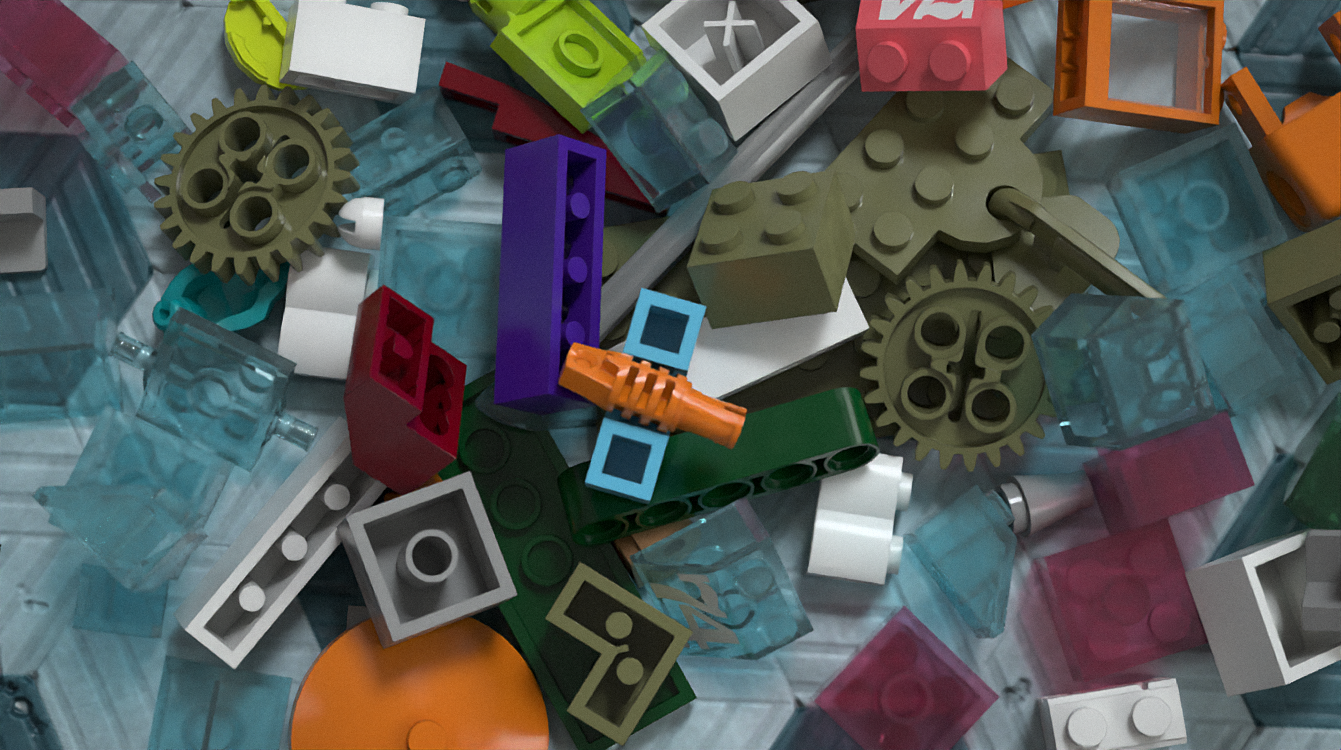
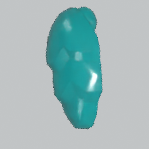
M288 262L280 264V275L277 282H272L262 269H259L253 285L247 286L236 272L226 284L222 283L212 271L203 275L191 263L174 277L162 295L161 300L154 306L152 312L154 325L167 338L180 344L205 346L227 342L237 332L250 329L269 319L274 305L287 291L290 264Z

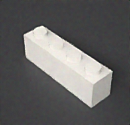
M846 277L837 312L711 329L707 317L704 318L703 316L686 375L687 381L692 382V389L715 399L723 400L864 335L869 326ZM626 341L609 350L623 353Z
M340 416L173 614L186 632L233 669L240 664L341 543L342 540L337 529L341 521L348 515L370 508L387 488L386 485L371 478L367 473L353 465L348 425L345 419Z

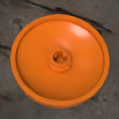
M371 617L353 625L329 643L307 670L293 702L288 728V750H548L549 745L546 706L540 687L531 669L518 651L503 636L471 617L386 649L382 648Z

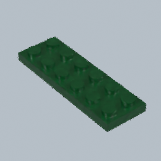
M494 369L465 385L457 456L454 461L440 470L438 475L444 481L470 471L517 592V596L499 605V608L578 750H606L617 742L567 712L601 653L545 618L580 562L639 599H643L611 542L583 546L576 544L572 540L557 486L558 476L568 469L569 466L540 415L494 404ZM677 661L673 664L631 735L697 698Z

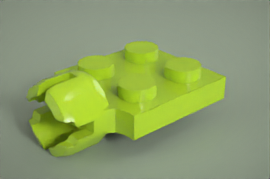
M589 0L468 1L473 13L497 34L490 47L510 65L514 72L524 78L562 117L567 119L582 134L645 87L660 69L659 65Z

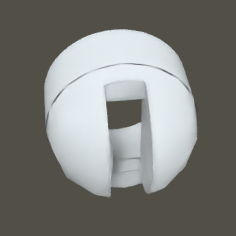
M372 197L355 198L341 208L339 211L340 217L356 221V223H345L338 226L340 235L348 244L360 249L380 250L385 199Z

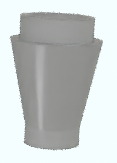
M1083 470L1060 474L1008 476L1005 484L994 488L993 494L996 514L1005 533L1008 535L1020 533L1025 538L1081 509L1092 507L1094 504L1093 488L1088 475Z

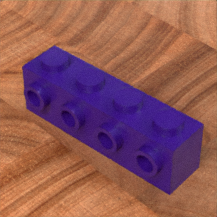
M559 134L505 149L494 390L495 405L538 415H548L597 406L587 398L559 385L558 381L564 361L574 342L599 349L606 175L605 149Z

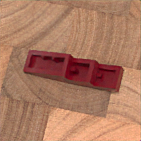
M447 61L445 62L438 84L442 97L495 113L496 116L492 125L495 140L519 146L559 134L605 149V200L660 217L668 216L671 207V196L620 151L589 130L582 134L567 119L562 117L556 109L514 87Z

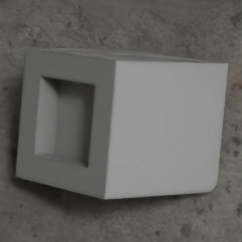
M32 187L0 189V274L45 272L48 269L46 197Z
M1312 529L1307 532L1305 538L1307 582L1302 602V630L1341 632V530Z

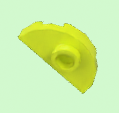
M229 0L223 19L225 45L236 66L255 83L260 85L266 84L269 88L277 91H282L286 86L291 87L292 90L306 89L307 87L279 82L287 22L269 0Z

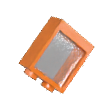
M1058 0L1053 116L1182 134L1219 125V115L1224 103V90L1221 87L1222 50L1227 38V29L1223 21L1224 0Z

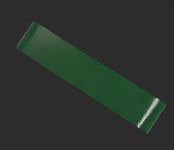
M841 387L746 414L741 432L732 450L689 431L669 437L649 505L585 487V480L591 460L579 463L563 471L557 478V486L572 540L579 545L591 546L614 541L646 530L855 470L873 461L879 455L880 448L860 391L853 387Z

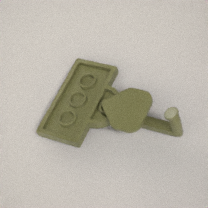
M1007 57L1008 69L986 91H897L825 170L835 169L857 231L852 251L896 285L900 283L934 243L939 240L960 251L991 252L994 282L998 283L1009 270L1014 271L1016 283L1013 291L1019 294L1025 288L1034 284L1039 293L1031 307L1033 310H1036L1042 306L1052 304L1056 311L1052 319L1067 314L1093 285L1140 320L1131 327L1128 334L1129 346L1135 354L1144 358L1155 357L1165 346V341L1169 335L1174 318V306L1168 298L1115 260L1120 245L1118 230L1112 221L1080 197L1074 195L1042 197L1044 178L1036 156L1024 143L1053 112L1054 90Z

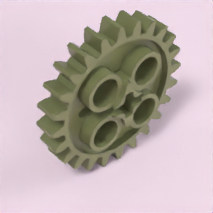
M262 84L254 101H250L243 90L238 88L234 95V106L228 108L217 98L212 99L214 116L206 120L201 115L192 113L190 118L196 128L193 134L188 135L181 132L173 134V138L182 147L179 154L169 153L161 155V161L172 172V174L154 179V184L165 195V197L154 202V208L165 219L160 225L161 230L173 242L172 247L185 261L189 260L203 275L212 271L222 283L227 284L236 272L247 286H252L259 269H262L272 282H277L280 275V264L288 262L298 273L303 271V262L300 254L308 250L318 257L325 255L318 239L323 234L340 238L341 235L333 219L335 215H339L341 208L348 202L342 195L360 190V184L350 172L360 166L359 160L349 148L353 144L351 138L343 127L340 126L339 121L328 107L322 109L310 94L300 100L292 88L288 86L276 98L268 86ZM258 139L257 143L252 148L244 151L245 147L250 142H253ZM307 166L300 176L291 179L298 169ZM221 190L220 194L214 200L207 203L208 199L215 192ZM271 217L263 228L254 231L262 220Z
M956 260L953 278L944 279L940 270L933 264L929 266V285L922 287L910 275L905 278L909 294L905 301L891 293L886 294L885 302L893 313L891 318L881 315L871 316V326L881 333L882 336L881 339L871 338L862 340L861 350L877 357V361L860 366V377L878 380L877 385L864 393L865 403H885L886 406L875 417V423L878 427L895 421L899 426L893 436V444L896 447L904 444L912 437L917 440L915 460L920 462L933 448L939 451L941 469L946 470L954 454L963 455L964 464L968 472H973L977 454L985 452L990 462L995 467H998L1001 462L1000 447L1008 445L1016 454L1022 456L1025 452L1020 436L1025 431L1040 439L1046 436L1041 423L1037 419L1040 414L1050 417L1060 416L1059 407L1049 399L1050 393L1069 392L1070 386L1067 381L1054 375V370L1071 366L1072 360L1070 355L1053 352L1052 348L1066 340L1067 335L1063 328L1045 330L1044 326L1056 314L1054 307L1051 304L1033 310L1031 306L1035 302L1039 291L1033 284L1019 294L1013 291L1016 283L1014 271L1009 270L996 283L991 281L992 274L989 262H983L975 278L967 277L962 260ZM974 310H979L982 313V318L977 331L973 354L975 364L982 368L981 370L969 371L960 418L952 421L948 418V412L957 381L955 368L948 364V362L961 360L970 313ZM937 312L952 315L958 322V330L955 336L944 343H934L928 340L921 331L924 320L929 315ZM999 326H1011L1022 334L1019 348L1007 356L995 355L985 346L988 334ZM921 376H932L943 383L945 391L937 402L930 405H921L909 396L908 388L910 384ZM986 389L1001 391L1008 398L1005 410L993 418L979 416L972 409L974 397Z

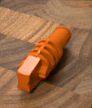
M576 342L570 347L559 375V385L587 398L605 411L612 413L613 409L620 410L621 417L630 420L633 415L639 418V424L647 427L650 422L657 425L656 430L660 432H674L678 428L710 439L731 450L733 449L745 420L746 408L702 394V392L692 389V382L687 381L686 376L677 374L676 377L668 375V369L659 367L658 370L650 368L651 363L644 360L636 363L632 361L633 356L610 350L605 351Z

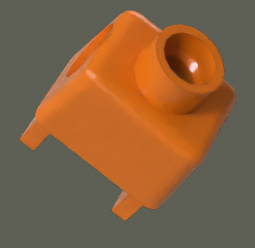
M1340 10L1318 29L1341 65ZM1247 66L1229 76L1221 84L1224 90V101L1252 145L1243 155L1294 226L1300 231L1308 233L1341 217V92L1334 96H1321L1308 92L1283 108V120L1281 122Z

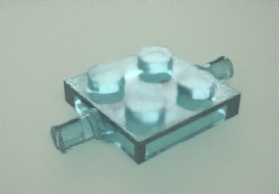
M182 307L171 317L164 338L155 349L126 335L124 332L118 334L111 347L110 357H114L143 371L144 394L135 417L248 472H251L261 457L265 444L273 435L303 449L305 452L309 451L317 436L319 427L310 425L285 412V393L297 363Z

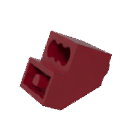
M383 284L358 304L343 399L353 465L367 473L371 478L380 481L403 496L413 492L456 459L467 365L431 341L434 325L433 317Z

